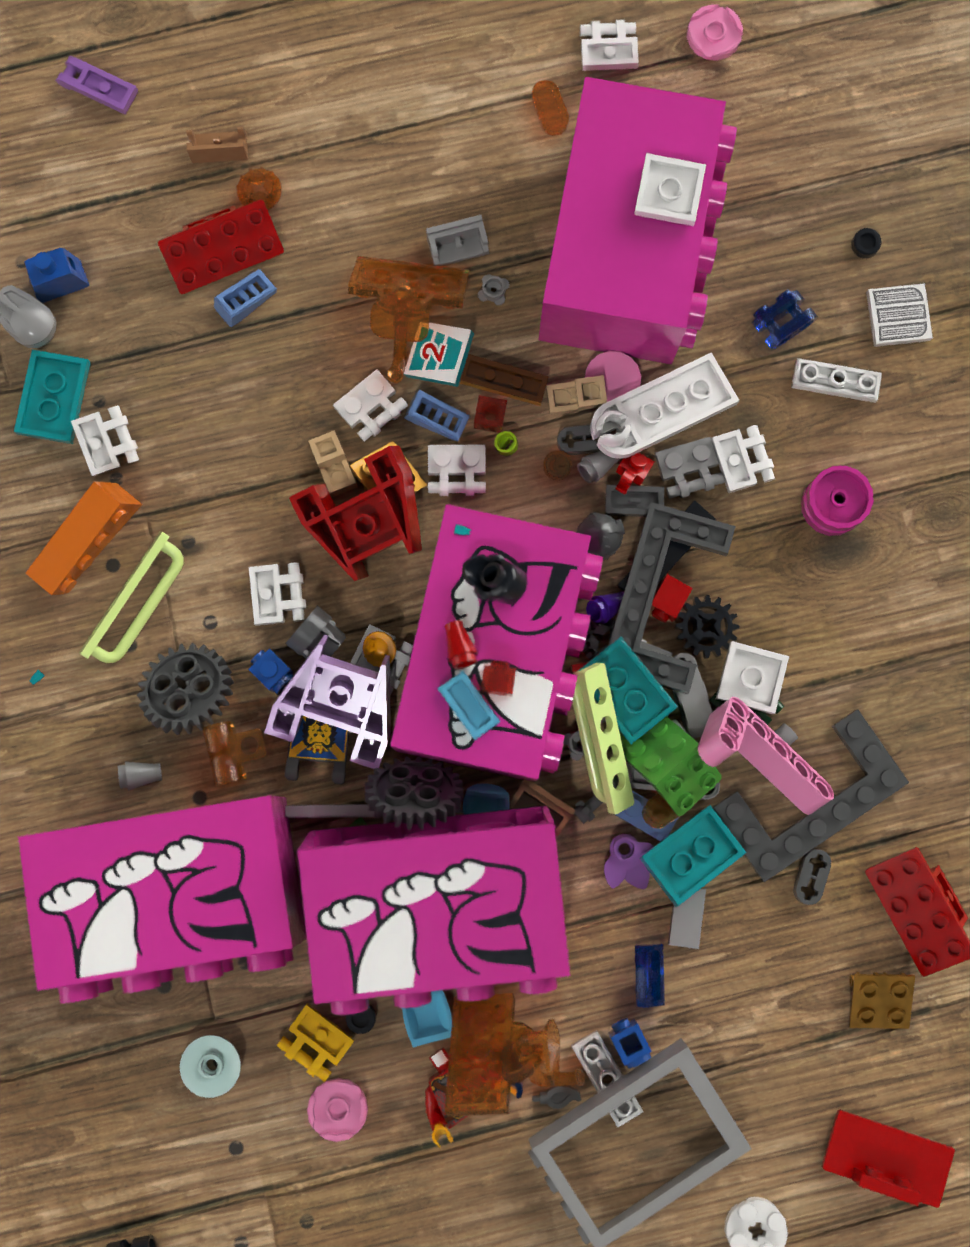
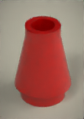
M455 620L445 624L448 662L452 663L454 669H463L478 662L476 657L478 651L465 630L462 620Z

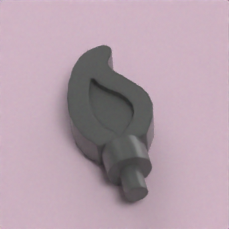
M564 1084L553 1085L547 1089V1092H539V1095L532 1096V1102L540 1101V1105L548 1104V1106L554 1109H562L572 1100L581 1101L579 1091L574 1087Z

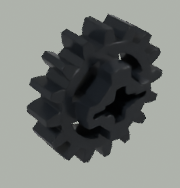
M706 595L703 602L698 597H694V606L686 602L683 605L686 613L679 612L677 616L678 619L682 620V623L675 624L674 629L681 630L682 633L676 639L685 640L686 643L682 649L693 648L692 656L694 657L699 652H703L704 659H708L710 652H713L717 658L721 655L720 648L728 651V641L735 642L737 640V637L732 634V631L739 629V625L732 623L737 614H729L728 610L731 605L727 604L722 607L720 605V597L714 602H711L710 595ZM708 608L714 610L715 612L713 614L704 613L702 610L699 609ZM689 618L693 624V633L691 635L688 631ZM722 619L725 622V634L721 631ZM709 621L712 624L711 631L704 633L701 630L703 623L705 624ZM700 640H709L715 645L704 646L698 644Z

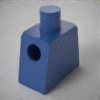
M65 248L40 252L35 257L24 261L36 299L42 303L90 286L80 259Z

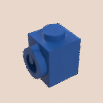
M270 648L266 652L261 650L251 660L253 665L248 669L268 690L273 693L275 692L277 695L282 692L294 676V672Z
M624 1018L611 1026L613 1030L608 1032V1035L624 1066L626 1065L628 1069L634 1068L651 1058L650 1052L652 1051L635 1019L629 1021L628 1018Z

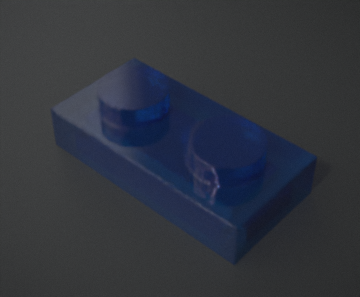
M663 944L635 945L636 1007L648 1008L665 1005Z

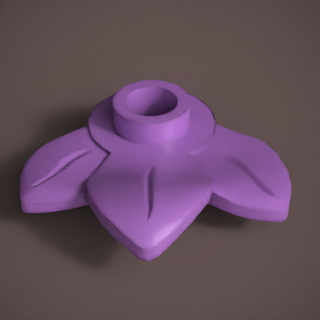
M620 834L614 837L609 847L611 856L604 865V874L609 886L615 888L625 879L634 887L646 889L649 883L650 872L639 858L654 846L646 842H637L633 836L628 834ZM622 843H627L630 849L627 854L623 855L619 852V846Z

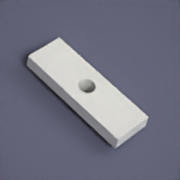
M797 358L791 388L876 403L882 373ZM834 376L839 377L841 382H836Z
M597 1030L571 1045L597 1092L623 1077ZM607 1074L613 1077L609 1084L602 1082L603 1076ZM634 1096L611 1111L610 1115L616 1126L620 1127L643 1113V1110Z

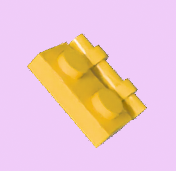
M307 1003L288 1029L297 1036L294 1043L283 1036L277 1047L286 1053L284 1056L292 1061L294 1059L308 1069L306 1073L314 1077L316 1075L325 1082L332 1073L323 1066L325 1060L328 1059L337 1066L355 1039ZM304 1043L319 1053L316 1059L301 1049Z

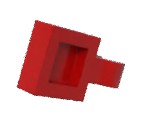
M641 453L623 458L616 470V473L622 477L615 490L625 495L632 483L641 486L655 461Z

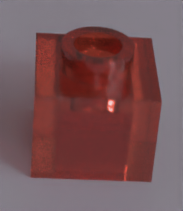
M479 395L474 429L495 433L502 432L507 400ZM491 413L495 415L496 419L494 421L487 420L485 416Z
M492 660L491 665H484L481 693L512 697L516 669L510 668V663Z

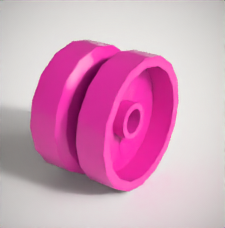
M832 466L823 470L805 488L801 499L802 514L807 524L816 532L827 536L845 534L853 530L870 514L874 502L873 489L868 479L857 469L848 466Z

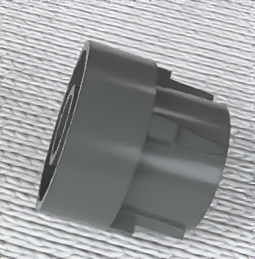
M317 605L285 644L298 655L307 658L321 638L327 635L328 639L323 654L331 657L346 639V635L335 626L336 623L332 620V617Z

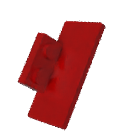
M263 199L256 200L237 209L233 205L182 226L183 231L158 240V246L180 294L188 293L284 253L283 246Z
M918 847L905 851L865 870L870 883L921 976L926 977L970 959V940L963 929L968 916L940 866L938 865L930 869Z
M839 1109L832 1127L822 1168L825 1171L852 1179L859 1187L919 1206V1202L939 1208L955 1149L951 1146Z

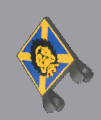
M303 716L294 741H289L285 778L291 781L298 780L300 760L334 763L332 772L334 784H344L350 731Z

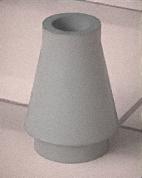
M598 451L582 457L581 462L577 464V468L587 483L598 482L621 459L609 457L603 452Z
M125 761L124 765H118L120 789L128 788L129 791L156 781H162L161 764Z

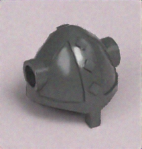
M592 512L580 523L576 533L590 535L588 553L603 556V561H605L620 548L625 530L621 519L615 520L609 515Z

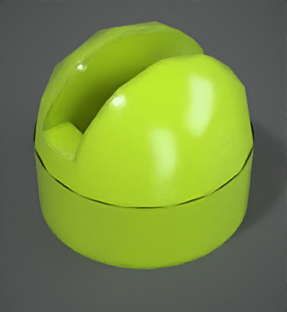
M503 431L495 437L494 445L501 455L511 456L517 451L518 440L512 432ZM510 440H512L513 442L511 443V445L508 447L507 450H505V448L510 443Z

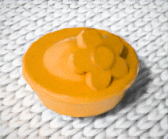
M376 631L370 633L365 638L362 649L367 662L380 668L385 655L390 656V663H392L397 648L391 636L385 632Z

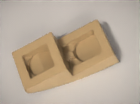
M604 375L577 378L573 382L547 385L550 415L595 408L607 402Z
M335 430L308 441L332 498L358 488Z

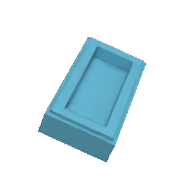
M461 671L438 688V691L474 740L500 723L498 717L464 671Z

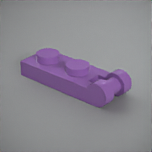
M69 56L65 62L67 67L63 73H59L56 82L68 90L72 89L126 115L138 93L137 87L78 58ZM76 73H81L78 79L74 78Z

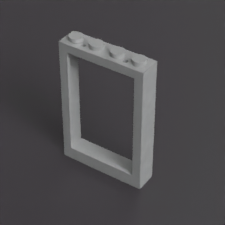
M682 1038L528 1138L532 1150L528 1151L530 1158L537 1168L543 1166L548 1174L544 1179L553 1194L559 1191L564 1199L560 1204L569 1219L576 1218L580 1224L576 1228L580 1237L586 1245L591 1242L593 1247L607 1246L752 1149ZM679 1067L726 1144L597 1229L549 1152Z

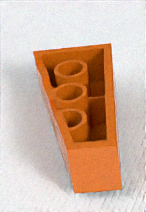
M94 481L26 571V574L50 595L69 593L75 587L79 576L89 568L94 559L143 504L118 483Z

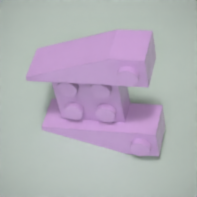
M324 635L277 697L272 706L264 733L293 742L299 731L302 718L305 716L357 733L358 737L350 761L372 769L379 768L391 733L390 656L385 655L378 673L324 655L323 652L328 636Z

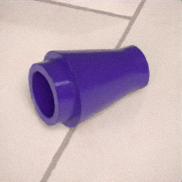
M624 591L593 596L586 606L590 619L595 623L604 624L617 615Z

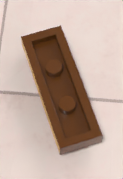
M468 354L460 384L541 406L549 376Z

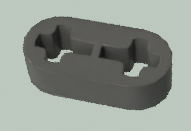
M590 425L567 427L558 434L557 447L565 455L589 454L600 451L596 446V440L586 441V438H592ZM566 435H571L574 440L582 439V441L574 442L572 448H568L567 443H562V441L566 440Z
M812 849L802 858L793 888L795 898L802 904H816L823 895L831 868L830 856L825 851ZM818 854L820 855L819 860L824 862L823 867H817L815 874L811 875L814 866L809 861L810 858H816ZM810 878H812L811 889L815 890L814 896H808L806 900L804 899L805 894L801 892L802 886L807 887Z

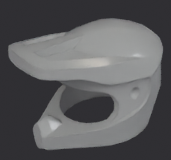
M8 285L0 290V323L18 343L28 348H41L47 345L53 339L57 327L56 318L51 310L41 301L15 286Z

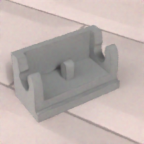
M481 215L426 228L427 241L435 268L489 254L488 239Z

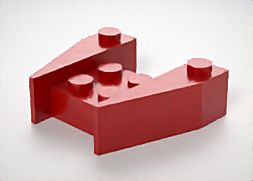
M388 446L365 458L364 460L376 486L338 506H335L325 484L312 485L289 497L303 527L354 581L369 576L362 563L363 560L402 541L409 554L422 550L412 471L400 446Z

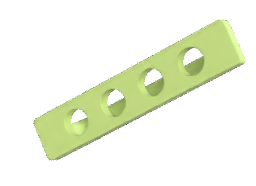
M159 532L80 650V655L87 659L91 655L104 663H114L126 654L184 565V557L181 551L167 541L170 536L164 532ZM162 551L172 558V564L116 648L108 652L99 647L98 643L159 552Z
M595 663L573 673L578 676L572 704L592 791L597 799L606 803L608 813L619 814L634 805V797L605 664ZM597 688L600 692L598 703L594 700V693ZM603 717L606 720V729L604 730V732H602L600 727L601 720ZM609 746L612 747L613 752L610 760H608L607 758V749ZM617 774L619 782L617 787L614 788L613 778Z

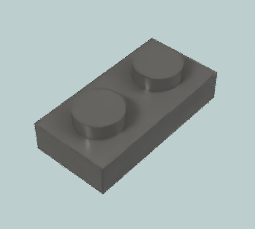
M606 485V515L646 517L651 502L664 506V487L630 486L624 495L615 490L617 485Z

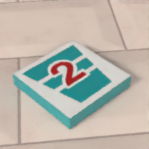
M420 321L404 375L408 378L458 387L474 332L469 329Z

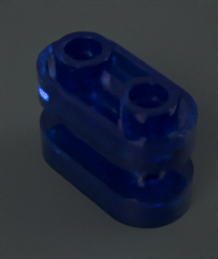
M787 289L776 298L777 302L770 307L766 304L753 314L755 319L752 321V325L758 332L767 329L771 334L765 340L771 350L777 349L795 337L818 318L812 308H808L805 311L801 310L799 305L804 301V298L798 290L791 292L790 289ZM790 313L793 319L780 327L777 321Z

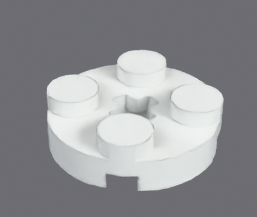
M750 1197L738 1205L735 1204L728 1212L725 1220V1234L730 1247H784L788 1234L786 1220L776 1206L764 1198ZM756 1222H760L761 1229L764 1230L763 1234L753 1238L748 1228L749 1226L754 1227Z

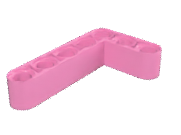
M731 697L709 715L698 744V753L707 765L716 767L738 751L796 807L807 815H811L834 798V792L828 782L739 698Z

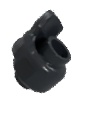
M480 554L467 559L463 563V576L467 584L474 587V593L480 600L498 601L511 605L517 602L526 591L527 576L525 572L511 562L506 561L501 554H491L488 557Z

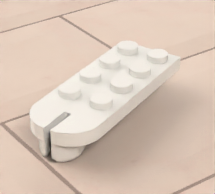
M711 352L604 403L593 415L590 432L593 440L599 438L596 446L605 455L617 459L627 458L737 405L740 400ZM615 429H616L617 432H618V433H616V434H614V435H613V434H607V433H609V432H611V431H613V430H615Z

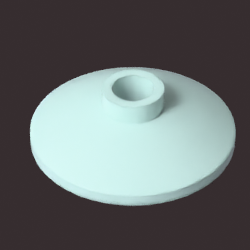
M216 1035L202 1036L194 1040L187 1046L180 1061V1075L183 1083L192 1093L204 1098H214L228 1092L237 1082L241 1071V1061L237 1049L230 1041ZM208 1060H215L217 1062V1069H209L207 1066Z

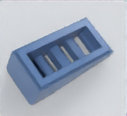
M258 269L215 296L214 308L230 327H233L277 292V288ZM257 282L264 291L259 292L253 284ZM246 289L253 295V298L246 294ZM236 297L242 300V305L235 299Z
M418 390L409 405L404 419L458 442L470 415ZM423 403L426 406L422 414L420 415L417 413V411L420 407V404ZM431 409H437L433 419H428L427 417ZM444 412L447 416L443 425H440L438 421ZM456 417L458 420L453 431H451L448 427L452 418Z

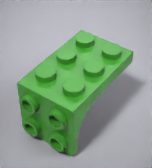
M667 716L632 744L629 743L619 730L626 762L656 789L678 816H682L690 810L722 778L716 767L707 765L701 759L698 753L699 743Z

